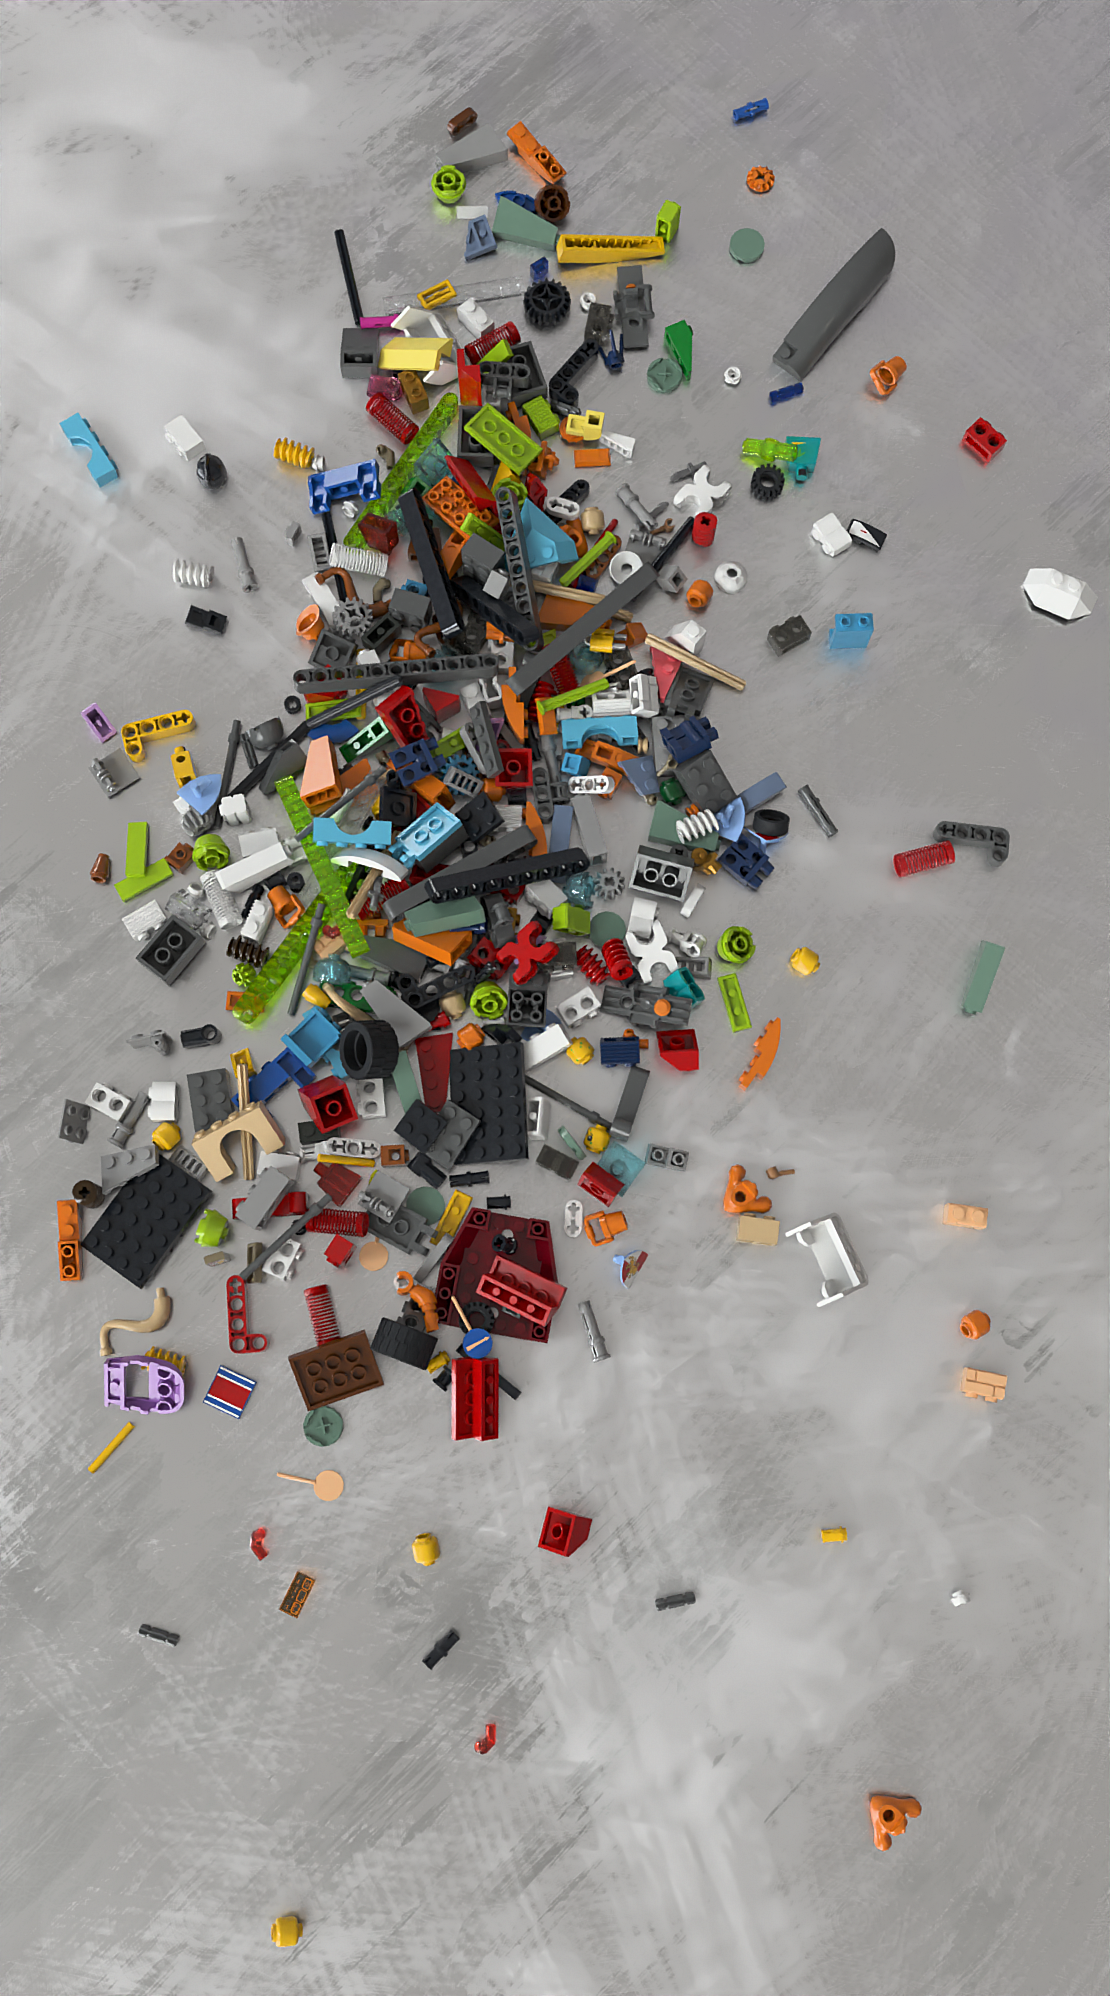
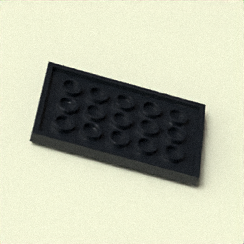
M515 1042L474 1047L471 1050L466 1048L450 1050L451 1101L481 1120L454 1163V1166L529 1159L523 1043Z
M159 1154L158 1166L139 1177H133L127 1181V1184L122 1186L81 1242V1246L135 1286L142 1289L210 1196L212 1190Z

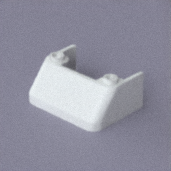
M408 305L391 324L392 328L404 330L405 337L453 339L451 356L441 357L439 370L430 371L423 381L442 386L458 378L457 349L463 348L445 318L436 311ZM464 351L465 365H472Z
M831 1213L785 1233L786 1237L796 1233L797 1239L804 1246L811 1245L826 1278V1282L822 1284L821 1289L822 1295L826 1299L817 1303L818 1307L868 1285V1276L843 1221L837 1213Z

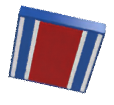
M220 1365L203 1403L240 1419L257 1382Z

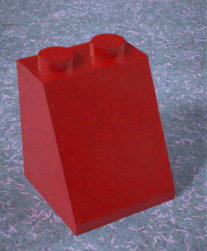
M334 1075L297 1089L304 1109L322 1134L358 1119L346 1083Z

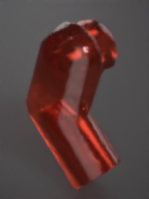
M326 925L322 929L325 938L336 939L335 937L341 935L338 926L331 928L329 925Z
M260 1528L253 1531L250 1538V1548L259 1561L268 1555L261 1546L262 1539L266 1534Z
M496 1724L485 1725V1738L474 1745L477 1753L486 1754L495 1745Z

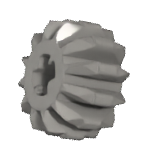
M193 808L183 815L180 822L184 831L189 836L196 837L207 832L212 827L214 820L209 810L204 815H201Z
M612 867L610 872L606 868H603V874L597 872L598 878H594L593 883L596 884L594 890H599V897L605 894L604 899L607 900L608 895H611V898L614 900L615 894L619 896L622 894L620 889H625L623 884L625 878L619 877L620 871L614 873V868ZM606 882H613L612 885L606 886Z

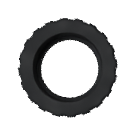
M385 1020L352 1021L346 1025L341 1034L339 1051L340 1060L347 1075L355 1080L389 1077L395 1070L399 1057V1043L393 1027Z
M383 1317L370 1349L419 1369L426 1370L438 1338Z

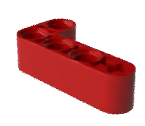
M288 1193L270 1217L304 1215L309 1208L308 1193ZM247 1198L232 1199L233 1220H240L235 1216L237 1213L235 1209L242 1200L245 1202Z
M233 1275L227 1280L226 1284L230 1349L237 1354L265 1352L270 1346L269 1338L263 1334H250L247 1281L243 1280L239 1275ZM236 1280L241 1282V1286H238V1293H242V1296H233V1293L237 1294V1289L233 1287ZM237 1299H240L243 1303L239 1310H235L233 1307V1303ZM238 1319H241L244 1323L240 1330H236L234 1327V1323ZM261 1337L265 1343L262 1348L258 1349L255 1346V1341ZM239 1339H242L245 1344L242 1350H237L235 1347V1343Z

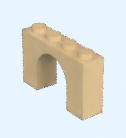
M262 1101L257 1103L251 1102L245 1106L244 1110L231 1113L227 1117L228 1119L224 1121L218 1120L211 1125V1128L207 1130L202 1129L194 1134L191 1145L216 1182L233 1174L236 1166L222 1143V1138L227 1133L233 1130L250 1132L256 1137L267 1155L284 1146L286 1138Z

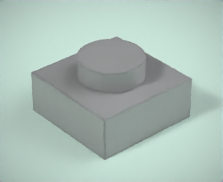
M295 521L286 528L284 534L287 544L293 547L302 533L300 524Z

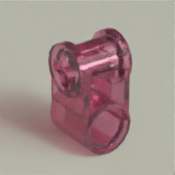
M380 375L370 376L366 393L368 397L371 398L379 392L392 401H397L402 397V389L397 378Z

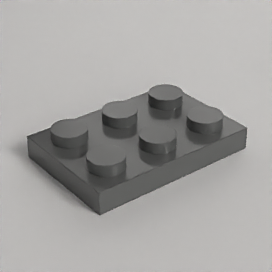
M447 1100L439 1115L449 1123L425 1155L447 1170H451L481 1120L451 1100Z

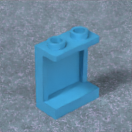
M836 614L835 628L829 629L830 649L866 648L874 631L873 614Z
M316 1007L312 1008L313 1011L289 1035L285 1034L281 1038V1041L310 1069L342 1036L340 1032L342 1028L335 1021L331 1023L327 1019L329 1015L322 1008L318 1010Z

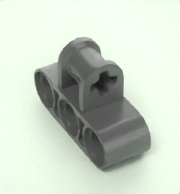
M483 361L479 364L481 384L493 386V399L500 397L511 400L513 388H526L531 382L530 368L525 364Z
M538 767L532 771L535 809L542 824H549L553 820V806L555 804H567L571 801L567 793L568 783H549L547 771L542 767ZM541 775L544 777V780L537 781L535 777ZM545 793L547 797L540 799L538 794ZM542 811H548L550 815L547 817H543L540 813Z
M500 892L481 896L480 904L488 920V931L493 946L497 949L503 947L508 942L516 943L512 927L514 919L510 916L508 902H504Z

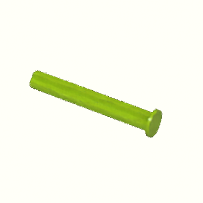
M606 531L605 536L559 579L560 585L568 587L609 546L617 542L616 537L611 532Z
M603 678L541 702L539 700L537 701L539 712L541 715H545L547 711L608 689V680Z

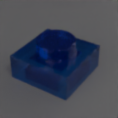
M545 256L530 265V276L533 280L539 277L542 278L547 274L549 261Z
M580 574L576 589L595 593L599 580L585 574Z

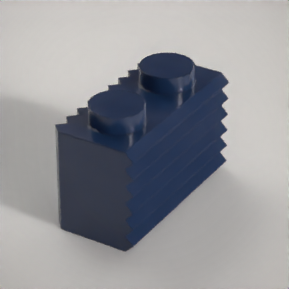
M639 1037L600 1038L601 1065L609 1068L616 1067L617 1064H625L626 1067L636 1066V1063H640Z

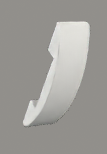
M316 572L303 579L302 582L318 605L329 627L336 630V625L333 624L332 612H335V605L339 606L326 582L322 585L317 583L314 576L319 572ZM342 629L339 630L338 635L344 638L345 635H342Z
M366 848L342 849L331 858L332 863L346 867L355 862L383 870V877L399 882L409 872L404 865L394 858Z

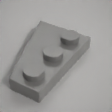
M154 1144L101 1156L102 1193L107 1195L112 1192V1189L127 1184V1181L133 1177H139L158 1166V1146Z

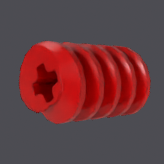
M702 512L696 515L692 530V539L696 544L708 547L713 543L717 527V517L714 514Z
M545 681L537 682L532 700L529 702L530 707L527 708L528 720L538 723L535 698L558 695L554 690V686Z
M613 938L605 942L601 952L611 977L615 980L629 978L633 974V965L623 941L619 938Z
M585 945L571 957V960L577 961V967L582 966L581 973H586V979L592 978L590 984H596L595 987L605 982L611 974L610 972L605 973L607 965L600 966L603 960L596 961L598 954L591 955L593 948L586 949L588 945Z

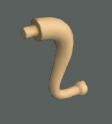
M326 982L322 985V991L355 1021L375 1020L339 996L334 991L332 983Z
M164 1287L156 1289L157 1298L154 1299V1312L150 1318L141 1321L114 1319L102 1326L100 1330L101 1356L113 1354L108 1340L110 1329L119 1328L139 1333H149L165 1325L169 1318L171 1306L170 1296L165 1297Z

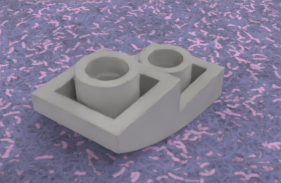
M650 1143L648 1144L644 1163L685 1171L689 1152Z

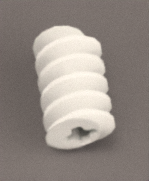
M177 558L174 562L173 578L175 582L181 581L184 584L188 582L189 585L196 584L198 587L208 588L213 580L214 566H211L210 570H208L206 564L200 569V563L193 567L192 561L189 562L188 566H186V560L179 564V559Z
M709 809L704 810V814L698 812L697 816L693 814L690 816V819L685 817L683 822L681 820L676 822L677 834L683 844L685 837L689 842L691 841V835H694L697 839L698 832L705 836L706 829L709 833H712L713 826L717 831L719 830L718 822Z

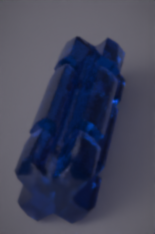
M799 382L794 384V386L790 385L780 388L778 391H771L769 393L770 401L776 402L779 401V398L782 400L794 396L795 393L796 395L801 394L804 387Z

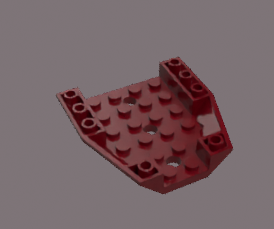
M472 1207L440 1264L435 1290L437 1299L435 1313H438V1324L460 1328L458 1320L460 1314L451 1299L452 1296H455L461 1309L471 1302H482L490 1308L498 1310V1317L495 1318L490 1334L548 1343L552 1318L545 1327L522 1315L520 1319L501 1311L502 1305L476 1293L482 1275L490 1272L496 1255L506 1257L558 1283L549 1221L521 1218ZM504 1230L512 1231L513 1238L518 1243V1248L512 1255H507L503 1251L496 1252L492 1248L493 1238L497 1234H502ZM474 1312L470 1315L469 1324L472 1327L479 1328L484 1324L485 1319L480 1312Z

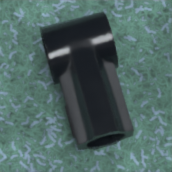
M207 1024L200 1028L181 1031L180 1037L183 1048L204 1044L215 1045L221 1040L222 1034L214 1025ZM214 1030V1037L208 1039V1032Z
M420 1151L407 1165L412 1172L425 1179L435 1189H438L447 1178Z

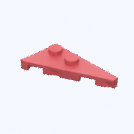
M650 646L654 677H656L658 685V698L661 703H664L682 661Z

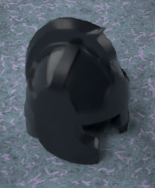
M206 453L197 463L196 475L205 488L214 490L223 485L225 478H227V471L219 457Z

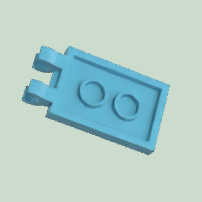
M436 802L396 836V843L391 845L388 850L392 853L391 856L395 860L400 859L409 870L414 865L416 859L419 861L424 859L460 828L462 823L456 816Z

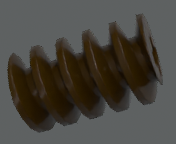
M241 935L237 939L232 937L227 947L226 955L228 957L233 955V958L236 960L240 958L241 962L247 961L249 965L254 963L255 968L261 966V969H263L269 958L270 947L263 951V944L256 948V941L249 945L248 938L241 942Z
M89 1180L77 1182L72 1189L75 1201L82 1206L94 1209L104 1202L105 1195L102 1193V1187Z

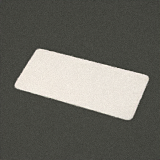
M457 206V219H475L484 214L488 218V206Z

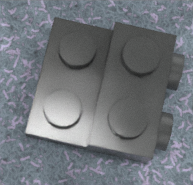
M329 627L328 630L322 629L308 663L317 668H324L327 664L331 667L348 666L349 662H352L359 645L355 643L356 639L345 635V638L339 636V631Z

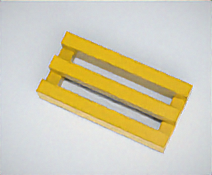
M446 279L417 294V299L424 309L431 310L456 297L457 294L449 280ZM433 294V296H431V297H429V298H427V299L424 300V298H426L427 296Z

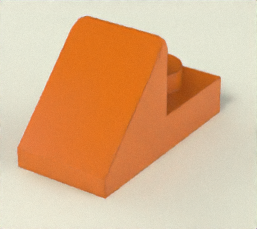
M641 622L626 623L625 629L616 633L627 634L626 641L614 640V643L626 645L625 650H615L616 654L618 655L645 642L648 633Z

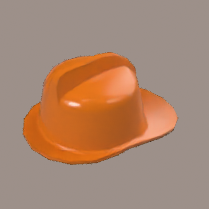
M310 605L301 612L296 623V635H301L307 640H318L321 630L325 627L320 617L318 605Z

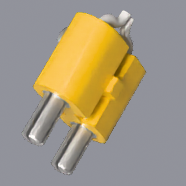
M598 628L590 635V643L587 641L588 637L584 640L585 644L590 646V651L612 653L613 649L625 650V644L614 643V640L626 641L627 634H616L615 630Z

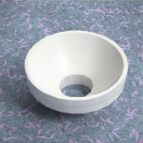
M623 551L617 553L612 558L609 570L614 581L621 584L643 565L641 559L635 553ZM624 564L632 566V572L628 575L623 574L621 571Z
M736 561L723 562L716 569L714 575L716 586L727 594L740 592L746 586L748 578L745 567ZM734 569L737 571V576L729 577L727 571Z

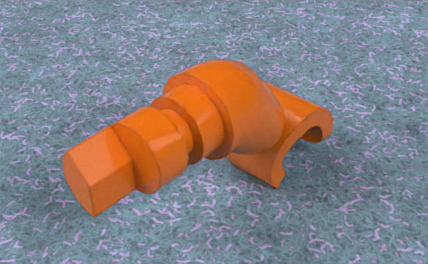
M406 1271L396 1273L399 1279H406L409 1282L406 1288H398L397 1294L401 1296L410 1294V1297L418 1303L422 1313H425L423 1318L427 1333L439 1330L437 1322L439 1317L438 1313H435L437 1299L433 1291L419 1284L414 1285L412 1275Z

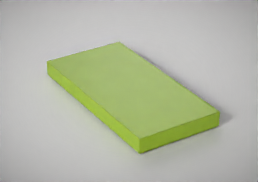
M488 402L464 426L466 432L518 476L543 451V448Z

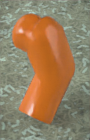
M626 1029L623 1037H636L632 1029ZM639 1039L640 1049H649V1039Z

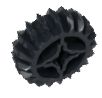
M546 277L543 282L539 278L538 284L533 282L532 287L528 286L527 292L524 293V311L527 313L528 318H533L534 323L539 321L540 326L546 323L548 327L551 322L555 325L556 320L561 322L562 317L566 318L567 312L570 311V293L567 291L566 286H562L560 281L555 283L554 278L552 281H548Z

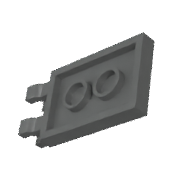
M680 666L664 705L668 706L665 719L672 721L675 711L686 714L684 721L689 720L694 715L700 717L715 678Z
M402 1205L391 1223H388L369 1210L366 1211L369 1215L368 1232L409 1255L414 1250L426 1256L430 1249L419 1244L424 1234H427L436 1239L439 1233L426 1225L428 1222L427 1218Z

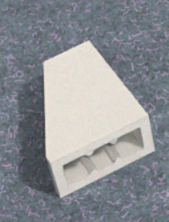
M689 620L674 625L663 640L697 656L703 649L707 630L695 621Z

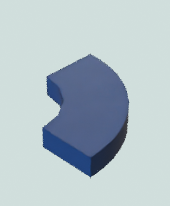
M516 191L495 193L498 204L500 196H503L533 214H537L534 206L535 199L531 196L516 193Z
M344 719L338 724H322L311 729L307 736L312 740H316L328 735L333 744H341L349 741L360 730L347 719Z

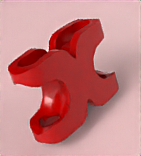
M538 921L529 922L518 932V944L508 942L496 954V959L502 964H508L512 960L518 959L519 966L513 974V980L517 985L525 984L536 975L538 971L537 962L546 964L559 952V947L554 942H547L541 947H537L536 939L542 932V926Z

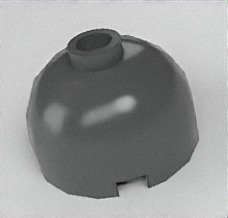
M278 716L245 731L251 744L255 747H267L270 750L278 746L277 742L284 735V727Z

